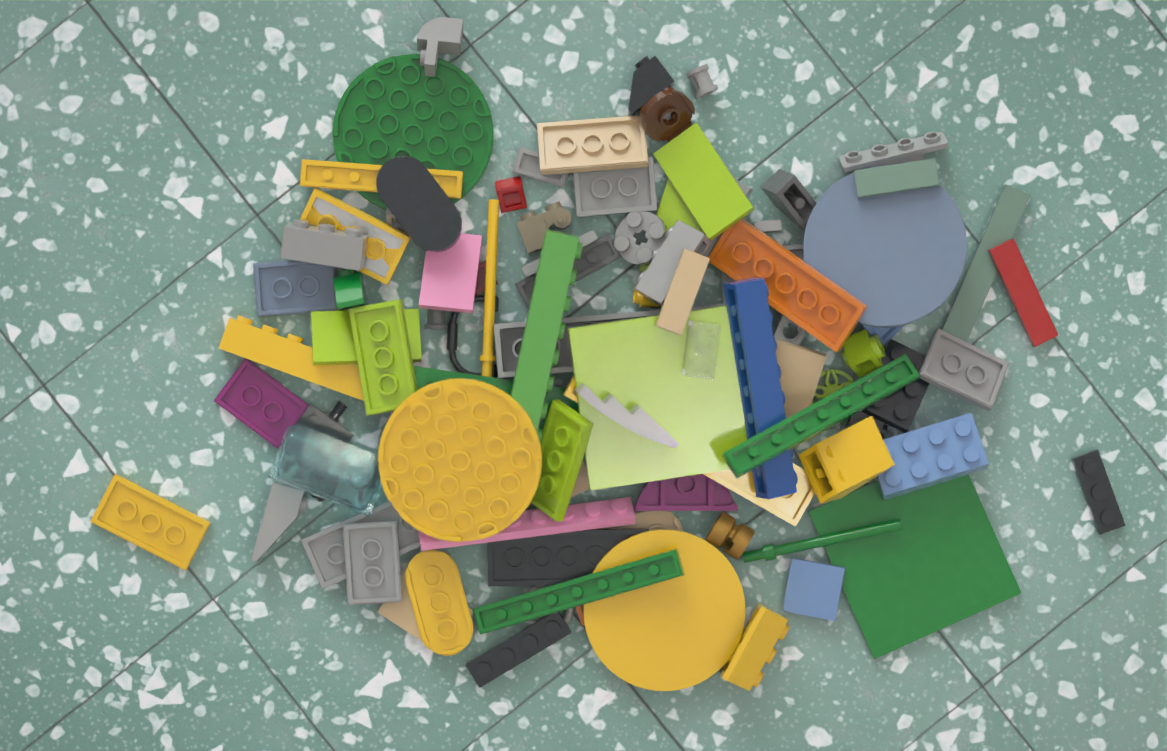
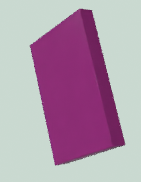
M247 358L244 359L214 399V402L277 449H279L278 445L309 405Z

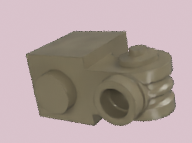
M560 201L546 206V212L536 215L535 211L520 216L521 221L516 224L528 254L542 249L546 229L549 230L552 225H555L558 229H565L571 224V214L561 206Z

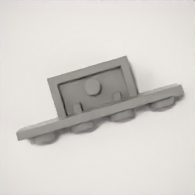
M928 132L924 136L913 139L903 138L896 143L888 145L878 144L871 149L847 152L845 155L839 156V162L843 171L849 172L866 167L887 166L924 160V153L945 149L949 145L943 132Z

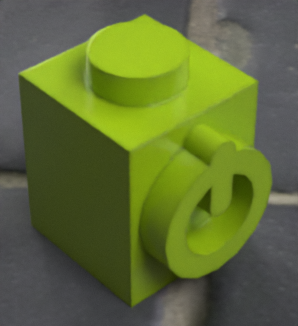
M865 329L848 337L843 345L842 357L846 365L850 366L859 378L883 366L881 358L885 357V350L877 334L871 336Z

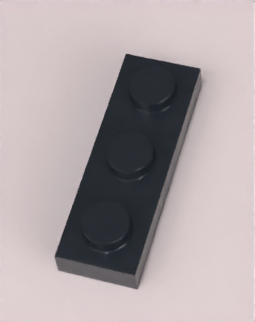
M1098 449L1071 458L1098 534L1101 535L1126 526Z

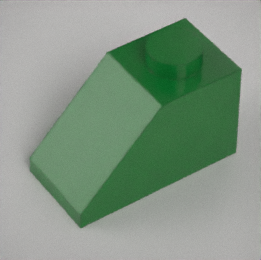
M349 269L340 271V277L333 278L337 309L347 310L368 305L362 273H355V270Z

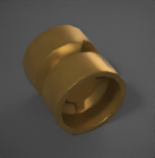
M722 511L705 540L717 548L723 546L726 554L738 560L752 539L755 530L743 523L737 525L734 517Z

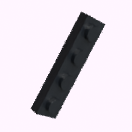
M560 612L547 615L466 663V667L479 688L571 634L572 631Z

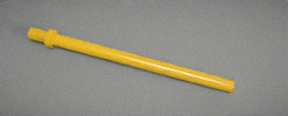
M494 199L488 200L483 350L479 361H482V376L492 377L493 361H496V356H493L499 200Z

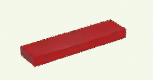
M1014 238L989 249L988 253L1032 347H1036L1058 336Z

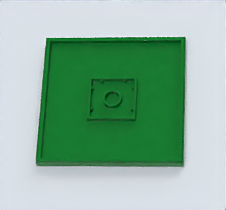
M969 474L887 500H883L878 481H874L854 490L841 499L827 502L808 511L819 536L901 519L903 530L823 546L831 565L846 567L842 589L874 659L1021 594V590Z

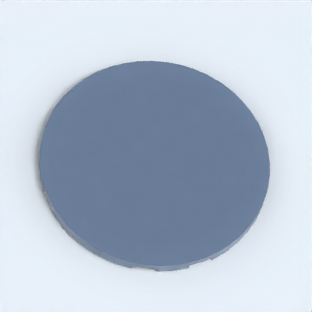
M851 173L833 184L814 206L805 228L803 241L804 261L868 306L858 324L877 328L904 326L933 313L945 303L946 299L957 287L963 274L967 257L965 225L955 202L941 186L858 199L855 174Z

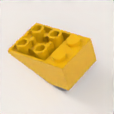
M872 416L813 445L798 455L820 504L843 498L895 466Z

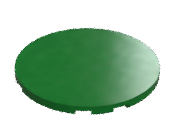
M420 54L392 56L375 63L359 74L344 92L338 104L333 122V144L337 162L384 165L392 158L409 156L419 160L427 169L462 171L461 199L482 178L493 149L494 129L492 116L486 99L478 86L464 71L438 58L436 77L425 76L424 66L420 65ZM357 191L370 203L387 210V206L380 198L379 193ZM449 198L453 202V204L461 200Z

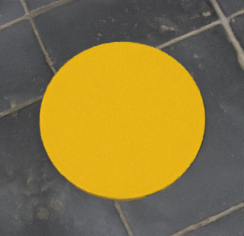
M473 379L441 380L412 393L396 408L389 418L379 444L380 480L383 490L393 507L409 525L433 538L450 542L481 540L491 537L510 526L529 506L536 493L542 471L541 444L537 430L527 412L514 398L503 390L491 384Z
M656 529L631 536L608 551L593 571V573L678 549L685 573L684 576L584 605V624L590 644L596 655L616 676L640 688L654 691H674L701 683L714 675L729 660L743 632L746 611L745 597L741 582L733 566L711 543L684 531Z

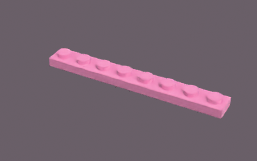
M631 497L568 505L564 520L559 522L553 520L540 509L525 510L510 526L491 537L481 540L450 542L433 538L418 531L421 551L630 525L635 524V513Z

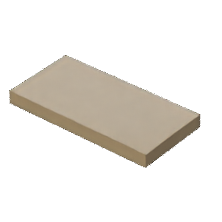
M640 115L537 123L541 175L648 167L646 132L642 126V117Z

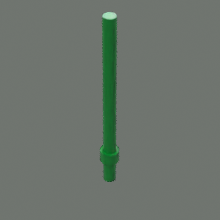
M901 519L775 546L774 543L763 545L761 549L743 552L742 555L744 563L761 559L769 561L777 559V556L899 531L903 530Z

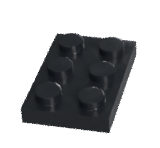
M890 339L885 348V357H882L881 360L884 366L906 354L919 372L925 355ZM919 378L861 410V412L906 433L909 431L930 383Z

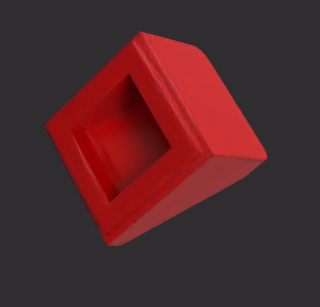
M520 176L495 181L501 213L527 208Z

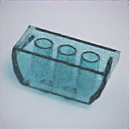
M297 425L286 428L268 478L366 516H370L382 485L377 454L308 427Z

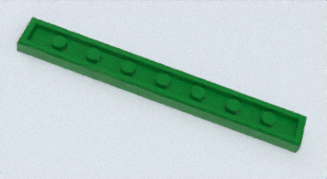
M904 354L724 452L722 457L737 479L920 378V374L908 356Z
M674 549L474 608L473 611L481 635L684 576L685 573L678 549Z

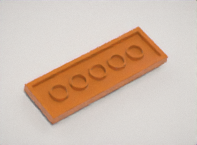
M741 219L724 231L708 256L711 264L735 281L748 278H764L769 290L768 304L835 352L840 351L868 308L867 305L745 219Z

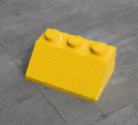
M758 602L742 632L735 651L720 672L722 678L748 691L751 690L752 686L757 688L764 673L760 672L765 662L770 664L777 650L773 647L778 638L783 640L790 626L787 625L788 619Z

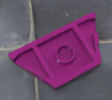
M704 474L646 482L634 505V510L738 511V506L733 501L727 487Z

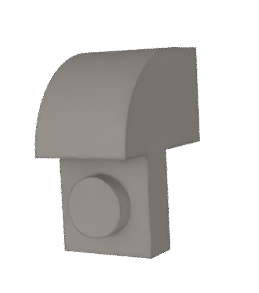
M440 17L432 19L422 26L417 35V51H421L420 65L424 66L425 76L436 77L439 53L460 55L463 19Z

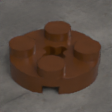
M671 87L665 88L654 95L640 110L644 130L652 139L658 142L660 140L670 142L692 126V113L695 115V108L691 100L684 93L676 91ZM673 111L670 114L672 117L670 120L663 119L666 113Z

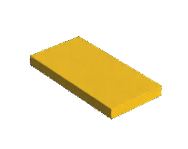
M114 474L90 521L185 571L188 569L211 524L210 521L118 474Z

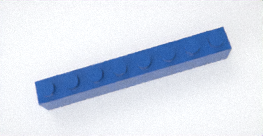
M748 278L723 284L747 440L787 419L784 409L785 395L781 390L780 383L781 369L776 357L777 342L773 337L772 331L773 316L769 310L767 299L769 290L764 278ZM793 448L752 470L756 497L772 499L797 493L796 484L798 478L793 468Z

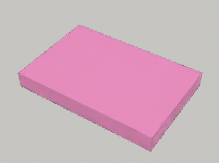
M461 233L457 243L450 249L443 252L426 251L419 308L473 313L482 235Z

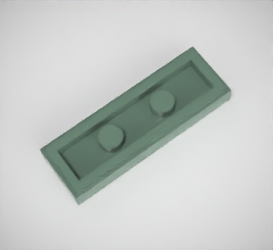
M935 158L854 171L858 199L939 187Z

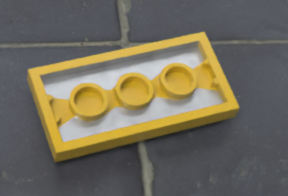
M317 188L313 190L300 220L308 221L310 226L319 227V224H331L335 226V230L345 231L346 228H356L362 230L361 234L369 235L365 267L360 272L386 285L390 283L411 240L410 236L403 231Z

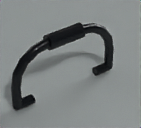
M475 296L474 303L484 302L485 296ZM495 296V312H498L499 298ZM452 311L450 323H447V350H449L450 361L459 373L482 376V373L467 371L456 358L455 350H457L458 323L456 322L460 312ZM493 365L492 377L496 378L497 365Z

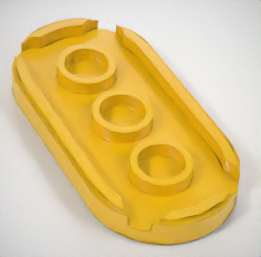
M436 549L422 551L412 558L405 573V581L420 637L424 645L433 652L443 656L454 655L461 652L469 644L474 631L473 620L459 569L454 559L443 551Z

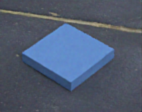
M792 557L783 611L836 621L846 567Z

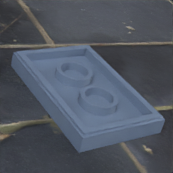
M296 260L253 263L257 317L303 314L313 311H338L333 278H336L335 267Z

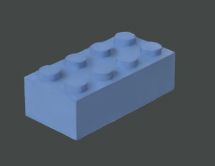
M972 413L884 439L883 441L895 466L876 478L883 500H887L987 469L989 463Z

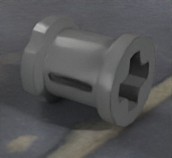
M427 309V324L424 325V329L448 330L446 311Z

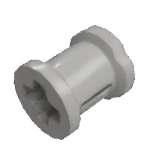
M707 64L686 73L687 78L691 79L695 87L697 99L718 90V86L713 84L707 71L709 69Z

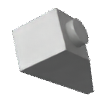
M278 482L272 483L251 561H259L300 516V512L305 513L309 502V497H305L307 490Z

